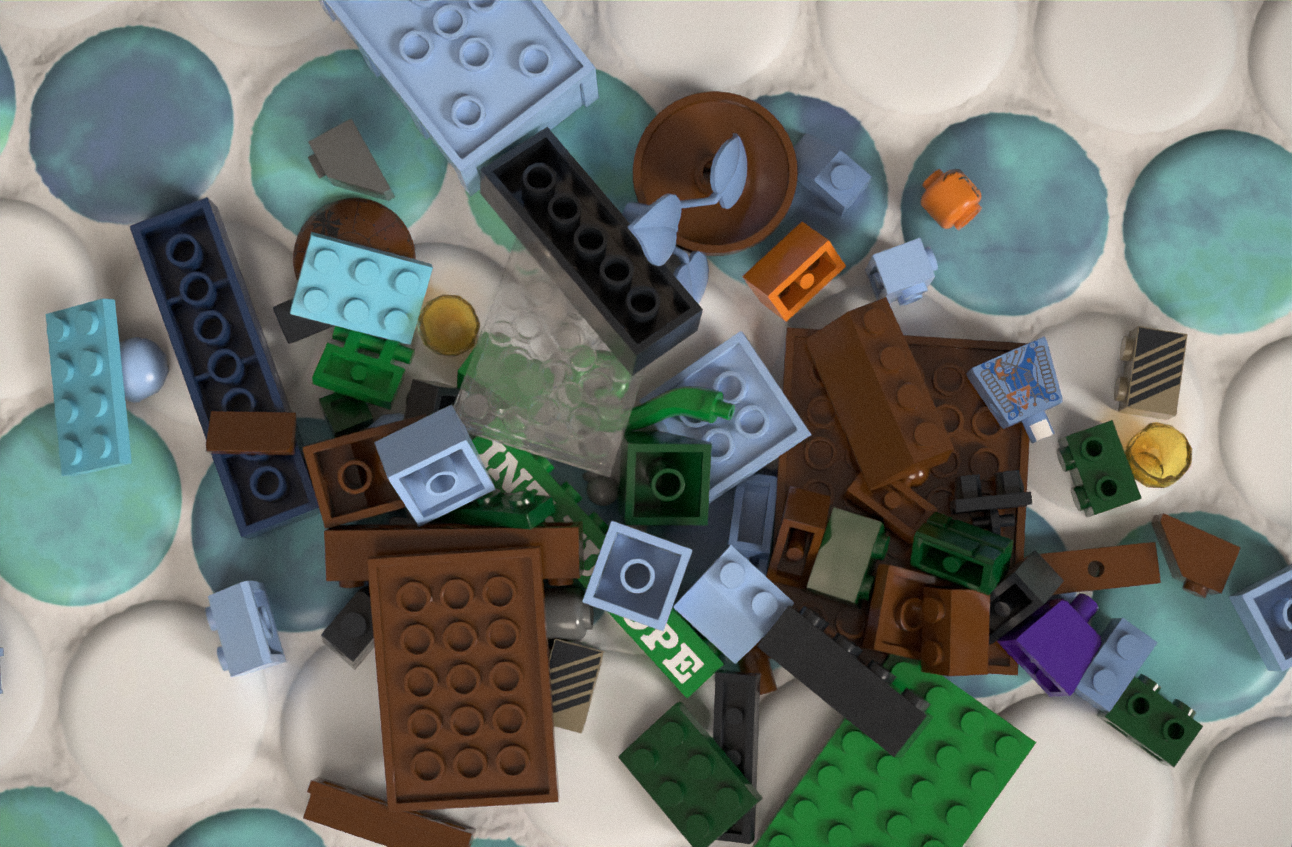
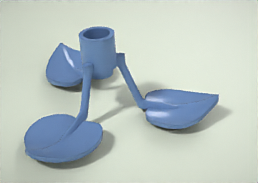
M732 133L733 137L722 144L713 159L710 173L713 193L709 197L680 201L676 195L665 194L651 205L629 202L622 213L630 223L628 229L639 241L645 257L652 265H663L672 254L679 258L681 264L675 269L673 275L698 304L707 287L709 266L706 256L701 252L693 251L688 256L685 251L675 246L681 209L713 205L718 203V201H720L722 208L730 209L737 202L746 182L747 157L741 138L736 133Z

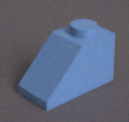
M808 133L793 147L797 160V180L841 217L867 188L872 176L840 149Z

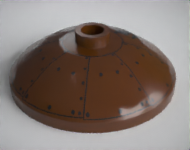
M363 198L337 200L317 210L301 228L293 251V267L297 282L311 232L416 260L413 239L399 216L388 207L376 201Z

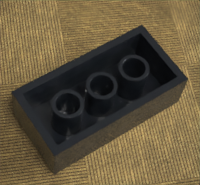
M789 605L757 647L893 757H903L934 718L926 711L931 704L913 689L906 687L902 692L892 683L897 677L879 662L871 660L867 664L858 657L863 650L845 635L837 633L833 637L828 633L826 628L830 623L814 610L807 608L805 605L801 610Z

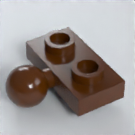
M930 468L869 491L860 471L843 494L877 521L882 522L885 527L909 545L913 543L916 531L938 510L910 489L911 487L921 486L927 481Z

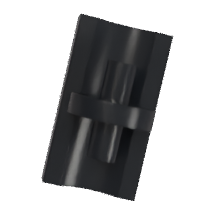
M1019 470L1003 471L994 474L997 495L982 497L980 474L956 477L955 500L949 502L951 515L985 511V517L971 518V525L987 529V531L1001 535V527L1015 526L1014 514L999 515V509L1032 505L1031 492H1024V485Z

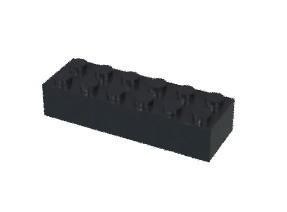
M548 127L481 169L480 194L632 376L698 331L703 312L701 306L665 264L656 266L647 260L639 241L628 229L630 223Z

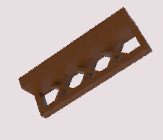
M321 777L311 780L307 793L311 795L303 819L387 847H471L476 833V829L422 811L388 812L386 799Z

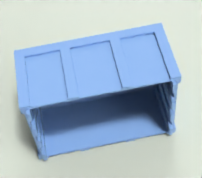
M319 0L323 10L333 22L337 20L358 46L366 64L378 78L381 75L407 108L416 128L426 140L430 138L452 165L461 185L470 196L480 190V172L482 168L544 128L553 129L584 105L587 108L599 98L596 68L542 0Z

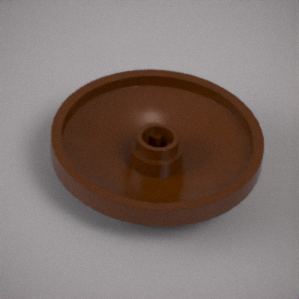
M720 91L702 92L686 96L659 112L646 127L639 140L633 162V185L637 202L651 205L665 194L676 195L680 201L709 197L713 193L710 183L711 166L719 148L726 140L733 137L732 133L738 134L745 148L747 157L746 182L741 196L730 209L722 208L720 201L713 205L681 209L675 246L690 253L699 251L705 256H726L743 252L770 236L784 220L790 209L798 176L793 144L788 133L777 118L762 105L749 98Z

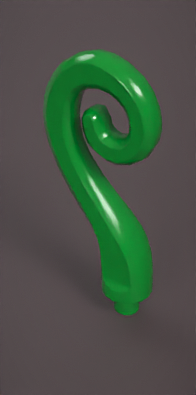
M605 351L589 352L578 357L569 366L562 380V395L570 414L583 426L600 433L619 434L621 431H635L673 416H687L713 423L717 417L731 420L735 411L734 404L723 401V393L721 391L700 386L674 388L626 411L607 412L597 409L589 404L584 395V383L591 372L597 369H605L612 374V383L608 387H600L594 391L593 395L598 403L604 405L615 404L623 399L630 387V373L614 354Z

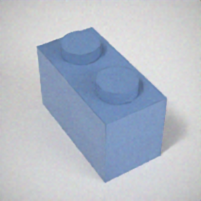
M1112 618L1100 635L1101 645L1074 693L1100 711H1111L1158 643L1124 618Z

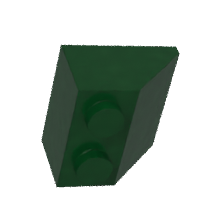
M621 431L618 512L624 525H708L711 442L663 431Z

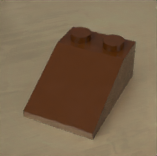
M426 414L351 432L302 447L325 529L406 507L387 478L374 442L427 417Z

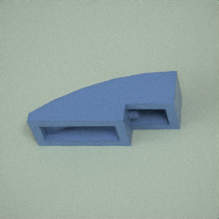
M754 473L735 487L727 547L729 544L732 545L766 576L776 506L777 477Z

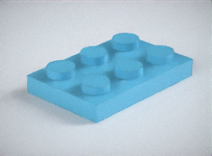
M311 232L290 307V314L411 345L433 266L427 262Z

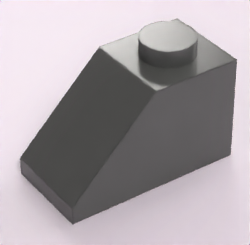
M352 118L308 141L314 152L308 159L319 178L327 175L333 186L389 201L395 198Z

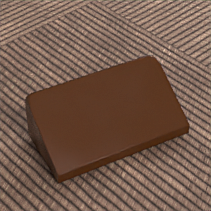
M211 411L206 439V452L210 454L295 455L296 412Z

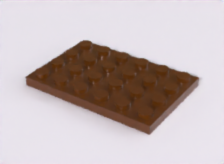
M541 545L370 556L367 559L388 812L559 802L560 794Z

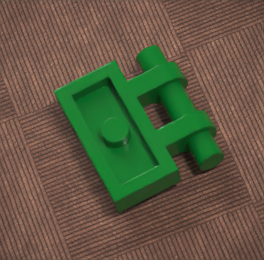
M335 326L332 339L345 344L343 347L327 342L313 373L312 384L391 410L405 378V368L393 363L396 360L410 365L414 358L415 349L401 345L400 341L385 340L370 334ZM363 349L380 356L376 359L358 352Z

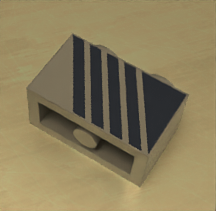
M1138 326L1129 332V336L1123 337L1120 347V360L1125 361L1123 377L1118 376L1114 388V400L1119 401L1118 412L1163 420L1176 416L1188 334Z
M555 638L553 646L548 645L554 726L582 734L605 651Z

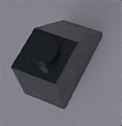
M1036 550L1032 551L1008 570L1004 579L999 584L997 583L996 588L990 593L989 645L993 644L1043 606L1064 582Z

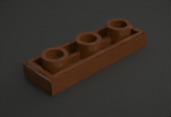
M1156 542L1040 554L1064 580L1053 595L1161 583ZM1091 562H1095L1099 566V574L1096 577H1092L1088 572V565Z

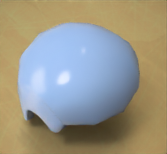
M134 337L119 342L125 400L133 403L140 402L158 393L164 385L169 372L166 354L155 342L147 338Z

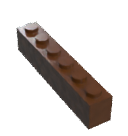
M583 521L541 522L531 530L456 523H426L420 527L418 524H348L330 527L324 531L326 581H339V587L341 588L364 586V581H369L367 559L370 556L541 545L543 579H548L549 585H571L574 583V578H580L584 572Z

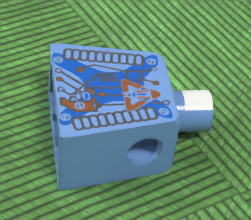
M1045 336L975 366L966 373L968 379L1003 429L1022 421L1032 444L1055 434L1045 411L1061 404L1063 400Z

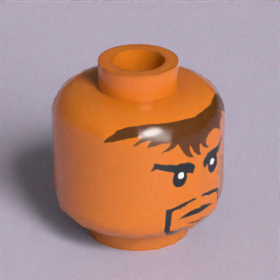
M938 169L922 184L926 191L921 197V205L943 229L955 227L957 230H960L982 209L979 205L982 198L980 190L960 169H951L946 173Z

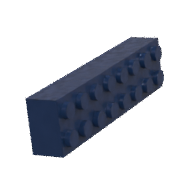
M206 197L129 226L205 439H207L211 411L292 412L218 207ZM297 424L295 455L211 454L242 538L251 540L320 514L302 448L304 443Z

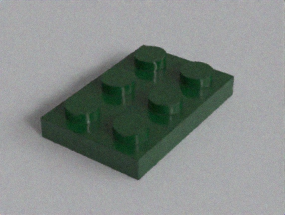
M682 701L675 703L618 756L692 847H709L763 799Z

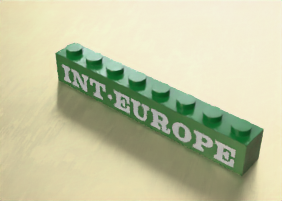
M496 418L472 440L494 487L500 489L503 493L532 491L534 495L552 496L556 512L542 522L583 521L584 572L577 579L587 589L609 526L595 511L588 516L577 505L583 498L567 481L560 486L549 474L555 469L539 450L533 455L530 454L521 444L527 437L511 420L504 425ZM674 608L671 609L664 632L608 612L686 698L692 695L724 665L718 658L722 652L705 636L701 639L691 629L690 626L692 624Z

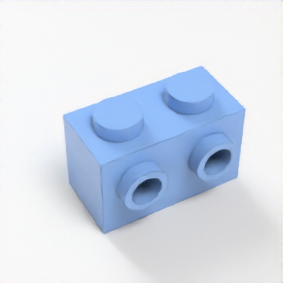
M917 238L872 255L865 271L876 300L887 297L889 304L898 301L899 306H905L923 298L922 294L928 291L927 287L935 278L933 271L938 270V265L931 247L924 248L921 238Z

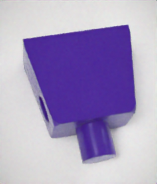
M1079 593L1070 604L1064 599L1047 600L1043 606L1004 634L997 642L1049 697L1071 696L1101 645V637L1088 624L1090 619L1099 610V607L1092 598L1083 593Z

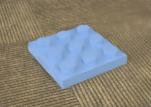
M742 331L639 400L643 404L674 388L700 386L721 391L723 393V401L735 405V411L731 420L717 417L715 422L708 423L687 416H673L654 424L658 431L711 442L709 503L812 435Z

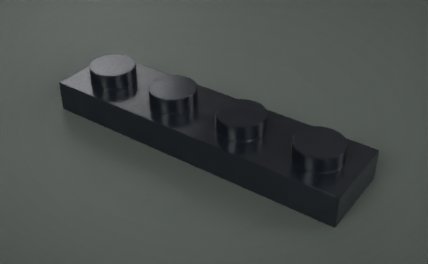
M719 670L715 672L713 739L756 789L761 674ZM756 805L717 840L751 844L755 840Z

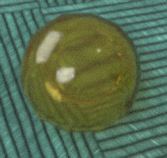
M442 294L428 301L421 310L417 322V331L423 345L434 354L446 357H455L469 351L476 344L480 329V320L472 304L459 295Z
M1158 422L1149 423L1144 429L1133 435L1124 447L1135 480L1146 488H1167L1172 486L1189 470L1192 464L1193 448L1186 436L1172 425Z

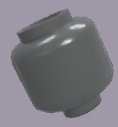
M561 587L544 590L548 641L552 642L555 638L563 641L581 640L585 637L587 630L593 629V606L582 602L585 593L581 588Z

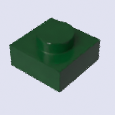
M337 392L319 398V406L334 437L362 430L374 423L373 416L364 401Z

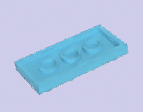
M102 298L45 314L62 476H77L132 464L115 299Z

